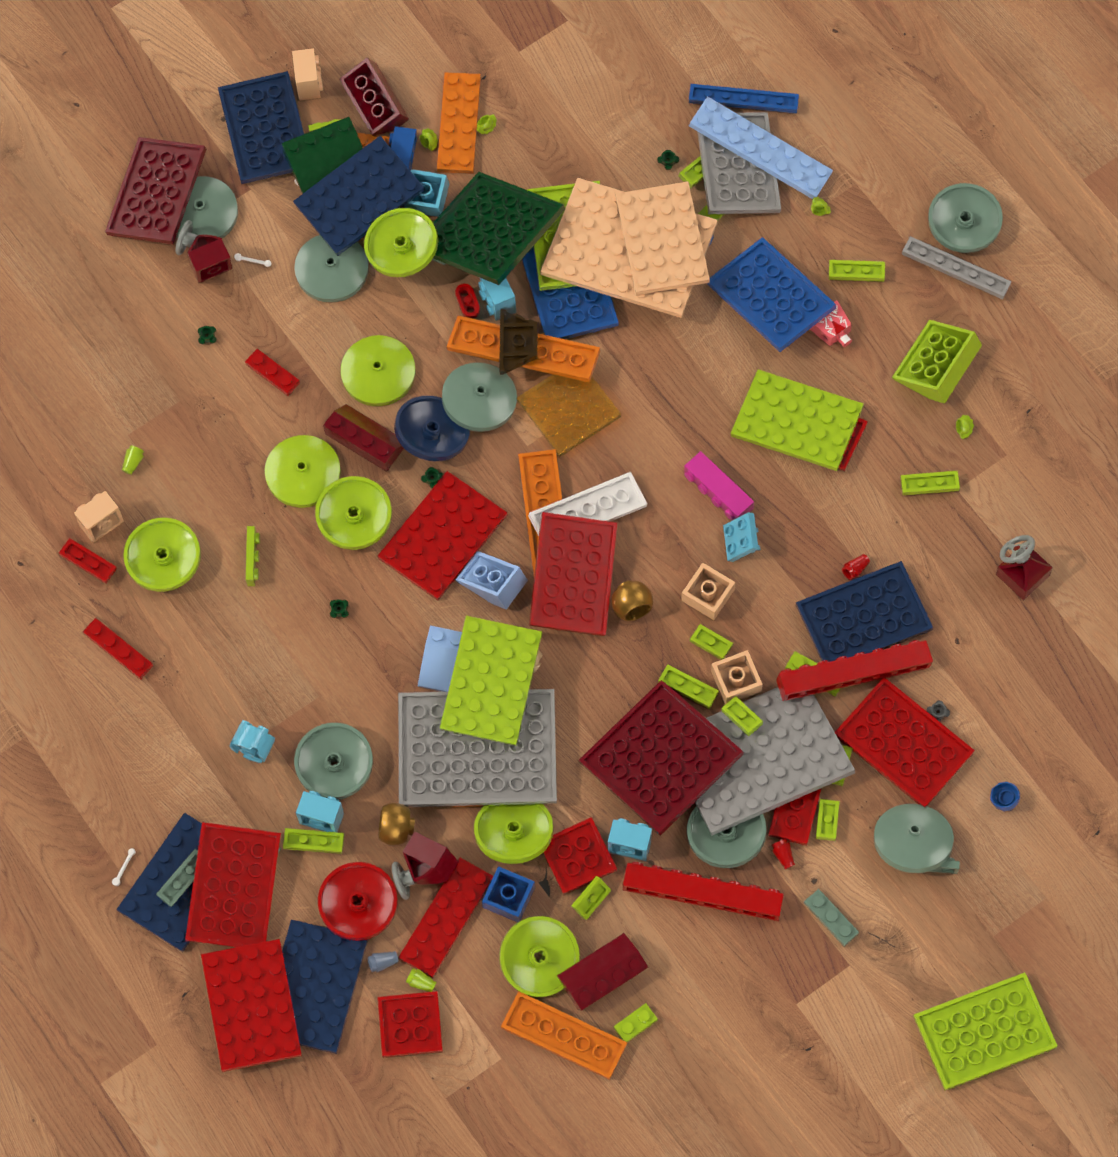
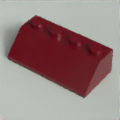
M369 58L364 59L339 79L372 136L394 131L395 126L400 127L409 120L379 66Z
M347 404L334 410L323 425L325 435L385 472L389 470L404 449L393 432Z
M622 933L558 974L557 977L577 1010L582 1011L649 967L638 949L626 934Z

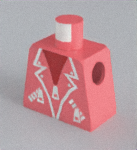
M836 300L834 302L836 309L810 330L829 346L839 341L843 347H846L852 342V339L847 335L851 331V322Z

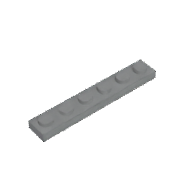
M911 236L902 251V255L1002 300L1011 285V281Z

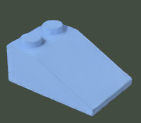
M479 551L475 553L456 578V581L491 604L503 609L509 607L528 581L520 567Z
M430 625L418 687L448 692L462 632Z

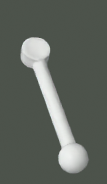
M239 253L234 255L236 261L244 260L263 264L266 267L271 266L270 260L262 261L243 257Z
M131 848L128 850V856L120 872L112 880L114 886L120 885V878L131 857L135 855V849Z

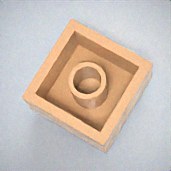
M314 48L292 51L299 101L321 98L320 91H323L319 56L315 55Z
M106 491L96 494L90 502L82 504L74 512L79 526L92 543L124 522L119 507Z
M702 563L683 590L682 601L715 620L734 592L735 582Z
M748 650L712 663L711 672L725 705L735 696L741 700L762 692L763 684Z

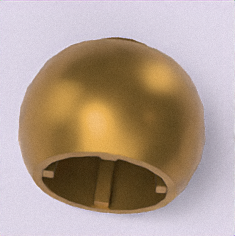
M626 581L620 584L614 591L612 607L620 619L634 621L644 617L652 610L653 595L644 583Z
M389 803L382 806L378 839L381 842L397 846L407 842L408 835H413L415 818L410 817L411 811L407 806L400 803Z

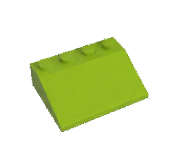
M929 320L892 378L928 399L945 403L982 344L974 331Z

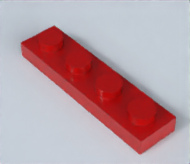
M97 618L83 630L85 636L140 680L153 667V664Z

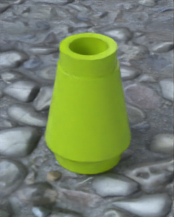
M130 445L129 449L126 450L122 471L132 475L144 458V451Z
M412 968L406 980L410 987L427 992H432L437 983L420 969L416 970Z

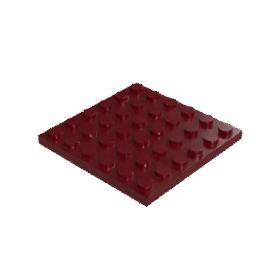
M661 680L579 759V762L661 836L744 755V752Z

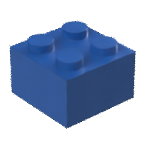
M498 866L483 898V908L519 922L535 890V881Z

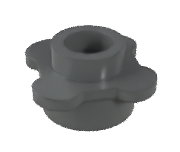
M940 700L936 701L932 707L929 706L927 708V712L939 722L944 717L950 715L949 709Z

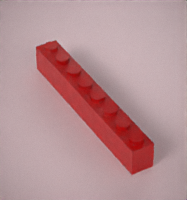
M913 640L907 645L895 644L889 649L878 648L867 654L860 652L849 658L842 656L831 662L824 660L813 666L806 664L795 670L790 668L784 669L779 673L776 682L782 701L875 681L884 677L888 678L928 669L933 663V659L926 640Z
M640 862L627 863L623 891L779 922L784 894L780 893L777 889L763 890L757 885H749L748 887L741 885L737 881H729L728 883L723 882L717 877L703 878L702 875L697 873L687 875L682 874V871L676 869L667 871L656 865L647 867Z

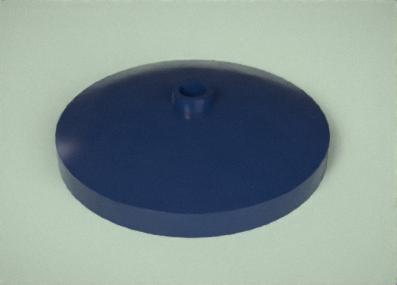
M419 396L408 400L398 410L394 423L395 435L402 447L410 454L428 461H445L457 456L465 448L470 434V430L459 426L449 418L444 410L442 398L437 396Z

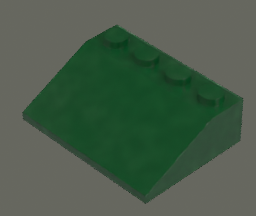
M350 117L282 143L284 156L302 194L363 149Z

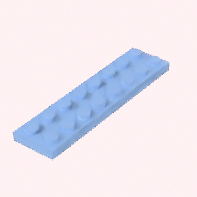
M708 96L689 124V127L811 199L818 196L833 172L832 169Z

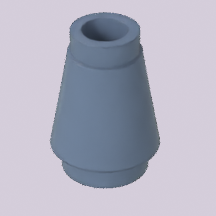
M396 951L372 953V956L368 957L371 972L376 971L377 973L399 962Z

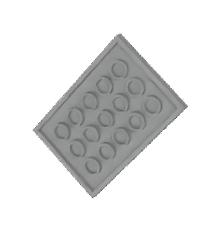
M768 112L737 113L770 133ZM697 131L708 214L780 213L781 203L776 177Z

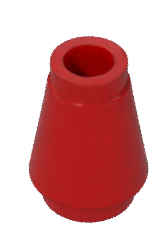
M862 554L845 563L842 573L849 580L856 579L870 563V559L867 555Z
M783 839L771 845L773 848L772 852L784 869L795 865L790 842L787 843L786 839Z

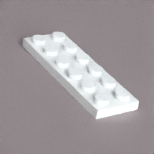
M629 472L530 512L528 517L539 536L542 512L611 522L645 508L647 502L632 473Z

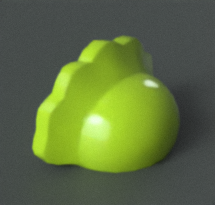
M484 115L478 120L477 131L480 134H488L493 131L497 122L495 115Z
M429 128L423 129L419 137L421 144L431 151L435 150L438 144L437 135Z
M813 198L811 211L814 215L822 216L831 213L830 207L822 198Z
M962 415L956 421V430L962 439L969 437L974 428L973 420L969 415Z

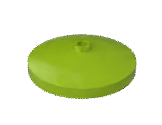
M411 208L393 209L379 216L370 225L364 240V249L370 264L378 272L390 277H406L421 271L431 262L438 247V235L433 222L424 213Z
M375 335L363 338L354 343L342 359L341 378L346 391L356 401L368 406H386L399 401L409 392L415 380V362L411 352L402 342L389 336Z
M298 435L283 440L270 452L265 464V478L271 493L282 503L297 508L315 506L323 490L334 481L340 479L341 476L340 462L334 449L324 440L309 435Z
M349 476L334 481L323 490L316 504L315 517L318 528L326 540L343 549L357 550L373 545L384 536L391 523L392 508L387 493L379 484L365 477Z
M155 518L142 523L130 534L124 547V563L131 578L141 587L156 592L171 591L187 583L196 573L201 558L200 545L194 532L186 524L173 518Z
M543 804L484 805L475 819V840L480 850L495 861L506 864L524 863L541 855L549 846L553 836L552 817Z
M533 916L517 922L508 930L500 946L499 962L504 977L512 987L529 996L545 997L556 994L564 989L557 975L579 962L580 954L577 941L567 926L550 917ZM539 952L541 957L539 960H536L534 954Z

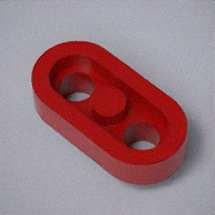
M466 283L458 285L455 289V296L462 315L472 319L476 318L480 313V306L472 286Z

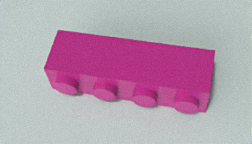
M701 451L684 465V475L687 480L694 482L702 494H707L716 507H721L728 519L734 520L754 509V501Z

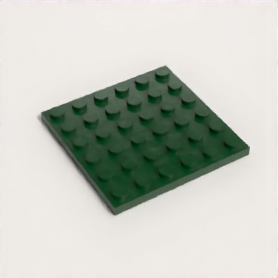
M478 172L433 222L438 235V247L433 259L500 285L565 210L564 204Z

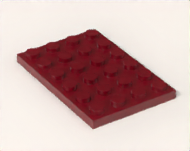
M138 137L105 233L109 236L174 245L207 150L204 145Z

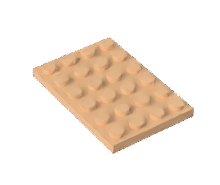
M688 181L615 194L636 295L710 283Z

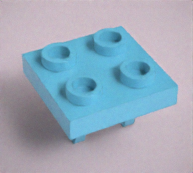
M748 512L723 525L727 561L734 562L750 553H755L756 550H761L757 541L758 528L755 525L754 513Z

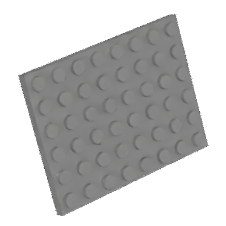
M777 687L744 701L743 703L763 721V725L750 736L745 734L722 711L706 718L744 752V755L695 802L712 836L855 774L852 763L814 694L782 701L779 688Z
M554 689L529 690L517 746L440 730L448 692L398 693L400 804L407 807L557 803Z

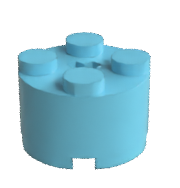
M242 720L229 747L237 754L240 751L244 754L243 757L250 761L262 763V761L265 762L275 742V737L268 734L269 730L260 725L257 728L252 726L251 723Z

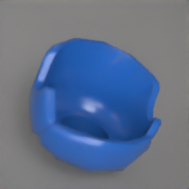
M1007 781L1001 782L991 789L990 800L996 809L1011 811L1016 808L1020 801V792L1014 784Z

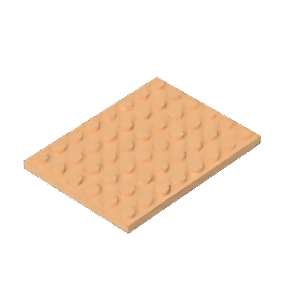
M577 178L540 271L541 275L682 318L694 285L636 295L615 197V194L623 193L624 191ZM696 214L704 255H706L717 226V220Z

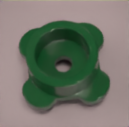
M665 150L657 158L659 164H663L666 170H671L672 166L679 162V157L673 151Z
M214 326L200 327L198 329L200 336L198 342L200 344L215 343L217 340L215 337L216 328Z
M429 467L425 475L421 477V481L429 484L430 488H433L442 478L443 473H439L434 467Z
M332 600L330 602V616L332 618L348 617V601Z

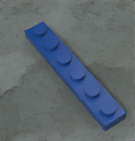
M691 84L689 103L703 104L708 96L725 107L797 113L799 94L700 84Z

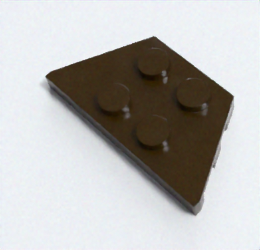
M502 308L500 309L499 372L500 375H503L538 359V323L531 319H525L518 314H510L506 309Z

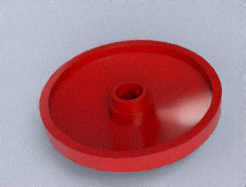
M352 862L339 866L324 879L318 893V909L322 921L335 935L348 940L360 941L379 935L391 924L397 911L398 898L393 881L381 868L366 862ZM357 902H361V903H362V904L359 905V906H358V905H355Z

